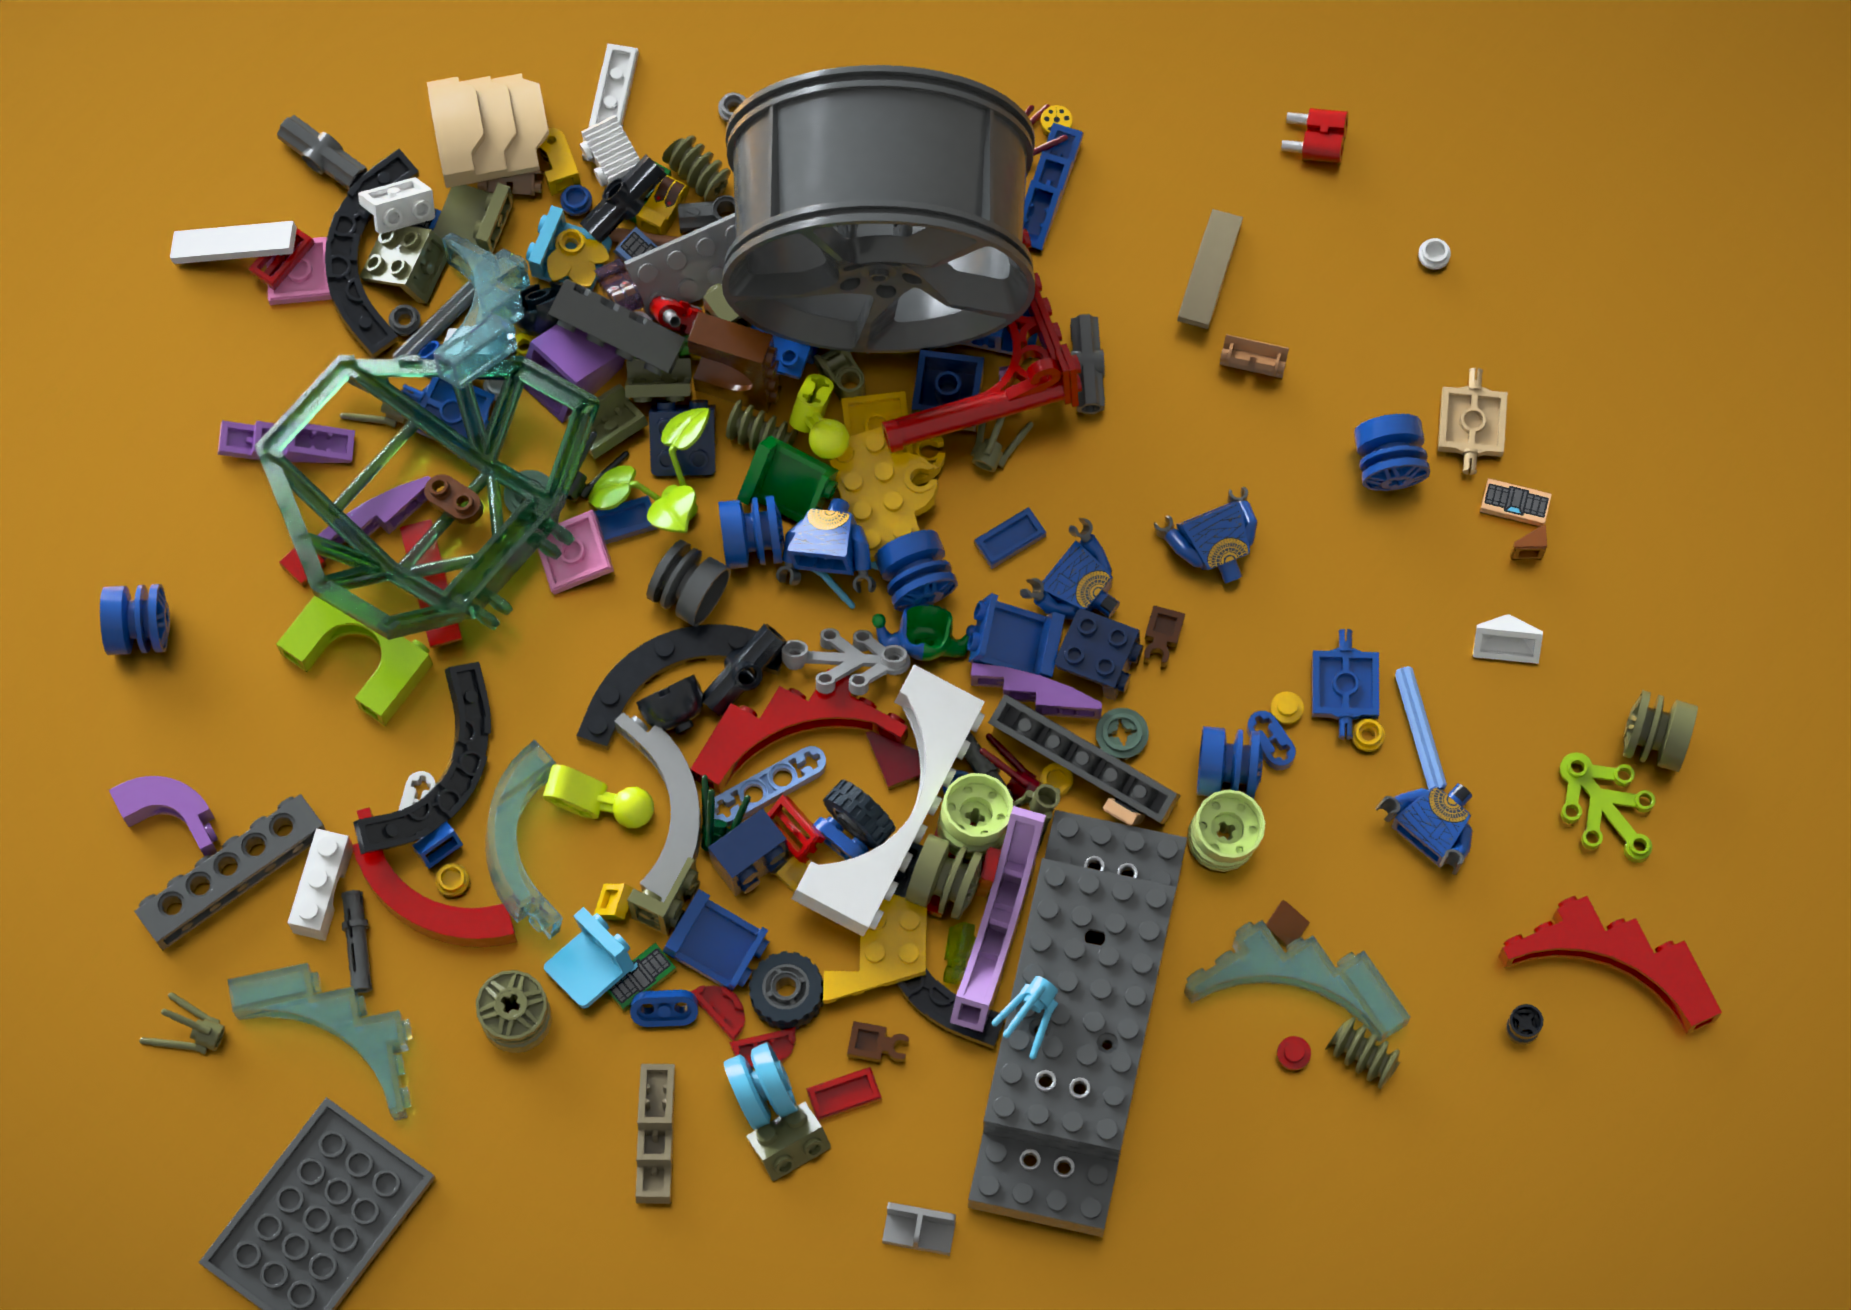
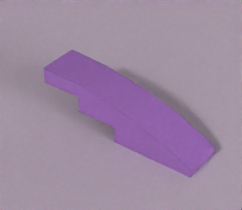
M222 420L217 455L282 462L351 463L355 430L291 421L289 425L256 421L255 425Z
M426 476L397 486L362 503L334 521L310 542L314 551L325 560L347 539L357 548L380 526L388 534L392 533L427 501L424 488L431 478Z
M972 663L971 686L1003 688V696L1006 694L1021 702H1036L1035 711L1043 716L1101 718L1102 703L1070 686L1041 675L1009 667Z

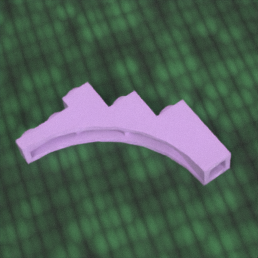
M1013 806L995 879L963 979L955 998L950 1020L952 1024L980 1032L984 1030L1001 985L1006 960L1015 939L1021 910L1030 889L1046 815Z

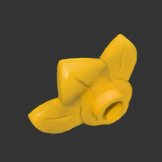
M576 229L564 230L557 236L555 250L548 256V275L553 282L568 276L571 281L589 288L595 280V265L609 261V254L605 246L597 240L586 239ZM572 242L577 247L575 249H568L565 245Z

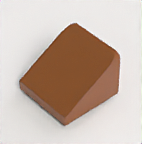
M1542 525L1515 541L1510 558L1542 559L1547 548L1546 525Z
M1282 900L1266 923L1263 932L1292 950L1310 922L1289 903Z

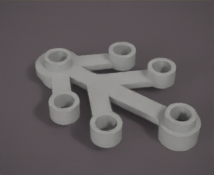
M827 628L822 630L820 633L821 647L827 650L836 649L840 653L808 651L806 643L800 640H789L782 648V661L787 668L792 670L801 669L805 663L838 665L827 672L817 674L816 690L823 694L833 692L838 680L863 666L871 668L862 674H853L849 678V691L854 695L866 694L869 690V684L883 675H898L906 672L910 667V657L903 647L898 645L885 647L875 640L872 633L867 630H859L853 634V645L842 638L836 629ZM869 650L872 654H863L862 652Z

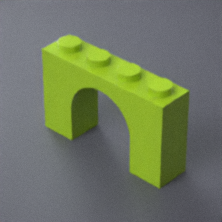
M324 583L276 645L282 656L308 672L327 646L341 636L361 634L376 641L381 647L380 664L356 695L355 700L359 709L386 726L433 664L428 654L430 650L416 639L412 642L402 636L404 634L403 631L395 624L388 621L385 625L376 618L378 615L367 605L361 604L359 607L350 601L352 597L342 588L336 586L333 589Z

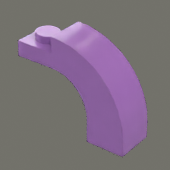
M145 776L128 780L109 790L128 827L154 815H172L188 825L204 857L217 853L213 842L217 841L218 838L209 822L215 819L204 799L188 785L168 777Z

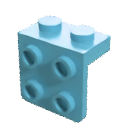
M551 205L548 215L541 217L538 225L539 236L536 243H530L526 253V260L529 263L531 275L548 282L552 280L547 271V259L555 250V241L559 233L567 229H576L586 239L596 240L586 229L566 223L562 208ZM608 236L602 244L609 254L612 240ZM572 242L565 245L568 249H575L577 247ZM605 263L595 265V280L591 287L587 289L594 290ZM566 276L565 278L559 280V282H564L565 279H570L568 276Z
M583 907L573 916L582 932L544 964V970L581 1008L585 1009L599 999L635 966L627 953L631 949L628 943L618 933L613 937L607 931L610 927L598 913L592 916Z

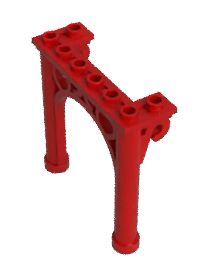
M1023 229L1022 243L1028 249L1031 247V241L1027 229ZM1037 272L1034 273L1035 294L1028 308L1030 317L1020 316L1013 323L1006 326L1012 340L1013 353L1010 365L1000 381L989 390L978 395L882 422L884 438L891 454L904 450V446L1062 400L1065 405L1071 403L1072 407L1079 406L1078 392L1082 391L1078 375L1081 373L1080 362L1076 354L1071 355L1067 343L1061 345L1059 342L1062 341L1060 327L1057 322L1052 323L1050 316H1052L1051 305L1048 298H1042L1040 294L1042 284ZM1037 333L1042 347L1027 345V341L1033 334ZM1028 358L1040 359L1032 363L1027 371L1021 368L1023 361ZM1016 378L1019 381H1021L1020 383L1012 386Z

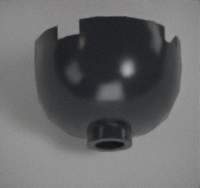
M551 281L549 282L551 288L540 289L539 284L531 285L509 297L510 303H506L509 315L514 325L521 332L537 337L557 325L559 319L549 315L548 312L563 282Z
M691 675L637 701L636 704L640 714L652 728L656 725L664 731L674 729L675 733L678 734L694 726L692 719L700 714L703 708L704 695L695 675Z

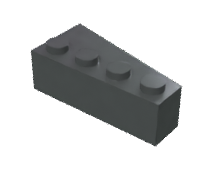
M568 279L564 280L548 312L549 315L559 319L557 325L573 333L578 328L588 333L587 340L601 347L606 342L617 348L615 354L631 362L634 357L646 362L643 368L659 376L662 375L663 371L672 373L687 342V338Z

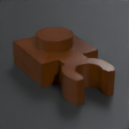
M1153 606L1145 634V640L1153 641V643L1149 644L1145 649L1144 662L1148 663L1150 655L1158 652L1162 655L1161 666L1165 667L1168 664L1169 650L1167 645L1177 647L1185 613Z
M853 1021L847 1057L881 1063L883 1053L888 1054L896 1062H904L906 1054L897 1053L894 1047L898 1043L909 1044V1037L904 1034H896L891 1038L886 1037L887 1027Z

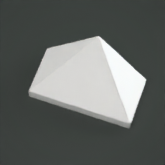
M1510 614L1478 624L1476 627L1473 657L1539 664L1543 631Z

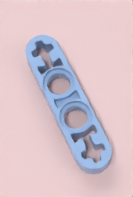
M816 746L802 748L715 797L714 819L723 820L727 823V827L731 826L739 810V804L730 809L731 815L729 817H725L724 814L717 815L719 813V805L724 804L726 807H730L736 804L734 798L736 795H739V800L742 804L744 793L750 787L760 788L763 791V797L758 802H749L743 819L779 800L782 795L786 796L819 778L826 770L824 752ZM810 756L813 760L819 758L817 768L812 769L811 766H806L800 770L802 777H797L796 769L792 764L796 763L799 769L806 764V757ZM777 772H789L792 775L791 782L787 786L776 785L773 777Z

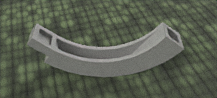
M623 712L614 721L617 732L653 764L663 779L670 797L671 821L665 846L653 868L640 882L642 892L644 889L650 890L662 898L661 902L664 903L687 858L694 859L695 863L697 861L702 828L699 797L689 765L671 737L661 727L656 725L647 733L648 727L642 720L636 716L630 718Z

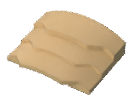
M522 73L494 79L487 76L459 82L458 77L427 82L435 136L446 188L540 171L536 150L548 137L549 130L539 83L523 79Z

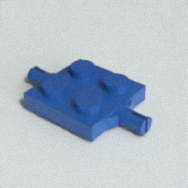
M437 369L430 384L423 391H419L407 384L403 385V390L401 389L400 397L416 403V413L409 426L410 430L469 455L476 439L483 432L498 440H501L502 434L505 432V427L488 421L490 409L496 398L494 394Z
M1340 629L1338 631L1339 648L1330 651L1313 650L1312 717L1339 720L1338 738L1344 740L1346 727V740L1353 738L1352 720L1359 718L1378 719L1379 652H1362L1352 648L1353 631L1347 629L1345 641V629Z

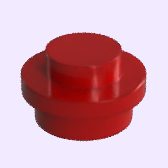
M1297 1036L1287 1037L1278 1046V1061L1288 1070H1300L1309 1063L1311 1048L1303 1038Z

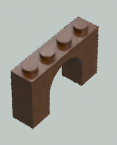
M698 312L687 339L689 353L701 357L693 377L695 391L733 403L740 399L743 400L742 406L748 407L751 404L755 410H764L765 413H768L771 403L776 404L778 402L782 386L778 385L780 380V373H777L779 361L776 360L778 349L774 347L773 335Z

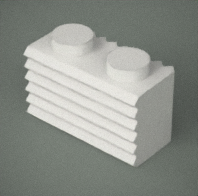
M616 116L581 131L583 142L579 144L581 151L587 161L593 159L597 168L594 169V173L601 186H608L613 180L624 178L640 161L637 152Z

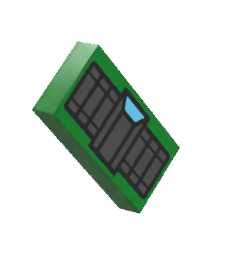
M656 943L633 959L632 962L635 967L607 991L623 1012L631 1007V1001L636 994L653 990L677 971L676 967Z

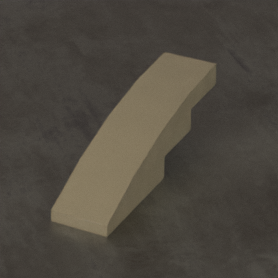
M1212 209L1177 321L1205 329L1209 328L1241 229L1243 217Z
M641 1064L637 1120L636 1203L671 1204L675 1064Z

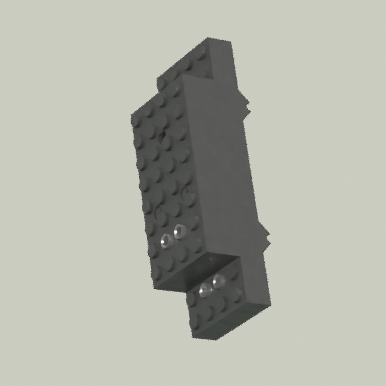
M1055 810L1045 857L1041 860L1010 1002L1021 992L1025 984L1030 985L1035 976H1040L1051 982L1058 989V993L1054 997L1058 1005L1051 1015L1035 1059L1030 1058V1053L1036 1037L1034 1031L1040 1026L1044 1009L1040 1013L1030 1009L1009 1038H1004L1002 1035L983 1120V1136L968 1198V1208L1103 1237L1187 837ZM1092 863H1096L1100 866L1101 869H1091L1088 868V866ZM1129 870L1133 873L1134 877L1124 876L1121 873ZM1088 931L1103 933L1105 941L1101 946L1086 943L1085 934ZM1023 1001L1006 1017L1003 1033L1023 1007ZM1104 1043L1111 1044L1112 1048L1106 1050L1103 1048L1102 1045ZM1042 1077H1049L1052 1080V1085L1042 1087L1039 1084V1080ZM1077 1084H1082L1086 1087V1092L1078 1095L1073 1091V1087ZM1032 1155L1036 1158L1037 1162L1033 1166H1027L1023 1161L1024 1158ZM1060 1163H1067L1071 1170L1063 1174L1058 1171L1057 1167Z

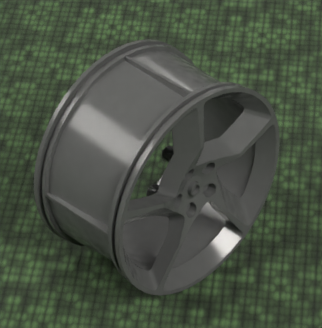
M860 65L823 69L781 80L751 95L731 115L726 126L725 142L728 164L734 174L736 239L725 255L722 290L729 306L750 324L780 338L818 348L861 353L917 352L920 349L934 350L988 336L1013 323L1029 308L1035 294V275L1031 254L1022 241L1026 177L1033 162L1035 135L1027 114L1018 104L1004 94L977 81L942 71L907 66Z

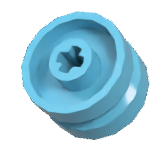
M769 1042L752 1048L751 1060L755 1071L752 1070L747 1059L740 1054L724 1061L725 1071L731 1087L753 1130L770 1123L771 1113L767 1104L768 1100L775 1113L780 1117H785L798 1111L788 1075Z

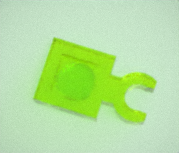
M961 922L949 928L944 959L948 961V964L944 971L943 982L956 985L958 981H962L966 970V959L970 958L976 940L974 924Z

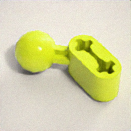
M811 374L806 377L797 394L789 423L794 429L809 433V445L813 453L822 459L833 460L842 456L849 447L850 435L846 426L838 420L823 418L834 388L833 382L824 375Z
M552 765L543 794V799L549 803L589 819H598L600 811L613 813L618 823L627 828L642 827L650 821L654 814L652 796L639 787H627L618 792V794L606 792L608 786L602 781L564 765Z

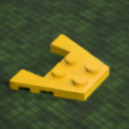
M893 894L890 901L883 899L879 910L884 913L876 929L873 930L869 927L864 936L860 935V970L824 971L823 1004L833 1003L837 999L850 995L856 996L864 993V991L883 985L885 987L925 975L927 907L925 908L906 901L904 897Z

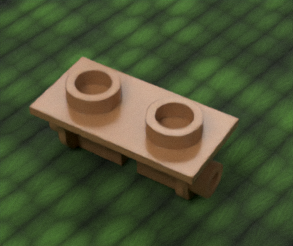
M540 170L478 182V189L494 193L498 183L507 185V182H513L512 194L535 196L536 193L542 192V180H537V174H544V171Z
M1226 334L1220 357V365L1283 378L1289 348Z

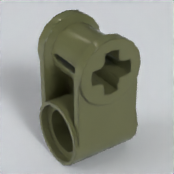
M829 350L821 356L819 354L813 356V361L819 373L828 377L833 382V391L840 401L841 398L866 395L863 372L854 361L850 352ZM854 382L858 384V386H856L853 389H847L843 387L846 383Z

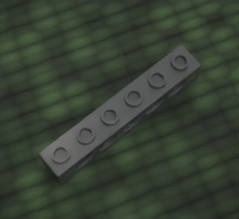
M1004 694L988 722L1159 823H1166L1181 797L1180 794Z
M301 794L295 798L289 797L282 801L277 807L278 810L270 816L258 818L250 825V830L243 835L231 837L222 845L223 849L213 856L207 855L201 858L195 864V868L186 875L174 877L168 882L165 890L158 895H149L140 902L139 908L134 912L162 951L310 847L316 828L326 830L321 820ZM284 825L293 826L289 835H277L280 827ZM257 844L265 845V850L262 854L258 856L250 855V850L253 846ZM237 864L238 867L235 873L228 876L222 874L226 865ZM202 883L210 884V888L205 894H194L198 885ZM171 904H182V908L177 914H167V909Z

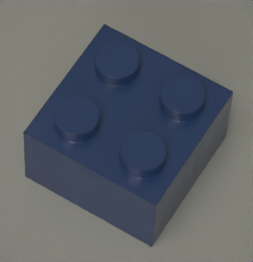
M920 349L911 414L980 394L984 377V357ZM976 426L962 430L976 432Z
M763 808L708 847L712 867L735 896L741 892L747 894L754 890L760 884L759 879L769 872L775 874L787 863L786 860L789 858L786 837Z

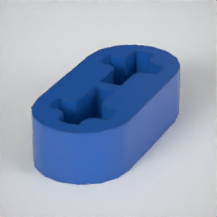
M1254 712L1247 723L1249 738L1251 731L1256 729V721H1260L1262 724L1268 722L1267 732L1270 736L1269 738H1267L1262 730H1259L1263 758L1275 770L1289 768L1293 764L1296 755L1293 742L1270 712ZM1273 743L1276 744L1280 751L1285 749L1288 751L1285 757L1286 760H1283L1281 757H1273L1275 753Z

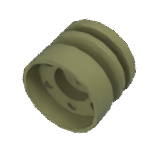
M1642 690L1638 700L1631 708L1623 735V756L1632 759L1635 749L1639 745L1642 746L1639 761L1645 762L1651 750H1657V766L1679 772L1690 743L1698 706L1676 700L1670 712H1664V696L1658 694L1653 708H1650L1648 706L1651 692Z
M929 834L915 865L905 900L926 908L934 895L939 896L938 913L944 914L949 902L952 901L955 903L951 918L960 920L963 912L971 904L979 885L984 854L975 851L970 863L966 864L964 861L968 851L967 847L963 846L955 859L950 858L951 841Z
M517 970L502 971L490 977L479 990L476 999L477 1017L488 1040L498 1049L510 1053L527 1052L538 1046L548 1035L552 1023L551 1007L541 984L530 974ZM515 1002H517L519 1007L518 1011L512 1009L508 1013L506 1006H513Z

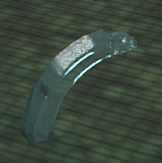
M533 740L511 761L495 789L486 828L485 852L491 881L498 897L509 914L517 923L528 915L532 927L538 932H543L551 939L560 932L563 917L538 891L528 877L520 859L516 839L517 824L525 806L533 795L547 783L552 765H556L553 758L536 740Z

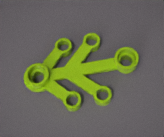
M1577 752L1566 755L1560 764L1561 777L1568 783L1566 801L1561 810L1562 820L1568 824H1574L1580 819L1582 808L1578 801L1582 787L1590 797L1586 830L1581 837L1582 845L1589 850H1595L1600 846L1603 840V835L1600 831L1603 813L1626 842L1624 846L1626 858L1634 863L1646 861L1652 852L1651 840L1643 834H1637L1615 805L1636 808L1639 812L1646 813L1651 811L1655 804L1654 794L1647 790L1633 794L1601 789L1594 779L1614 781L1621 787L1630 785L1635 776L1633 768L1626 764L1619 765L1617 768L1593 765L1589 757ZM1575 763L1580 764L1583 771L1576 773L1572 770L1571 765ZM1625 771L1629 774L1630 778L1622 780L1619 778L1618 772ZM1639 798H1648L1650 801V805H1641L1639 802ZM1573 808L1576 810L1577 816L1569 817L1565 810ZM1594 834L1598 842L1590 843L1587 841L1586 836ZM1637 841L1642 842L1645 850H1636L1633 843Z

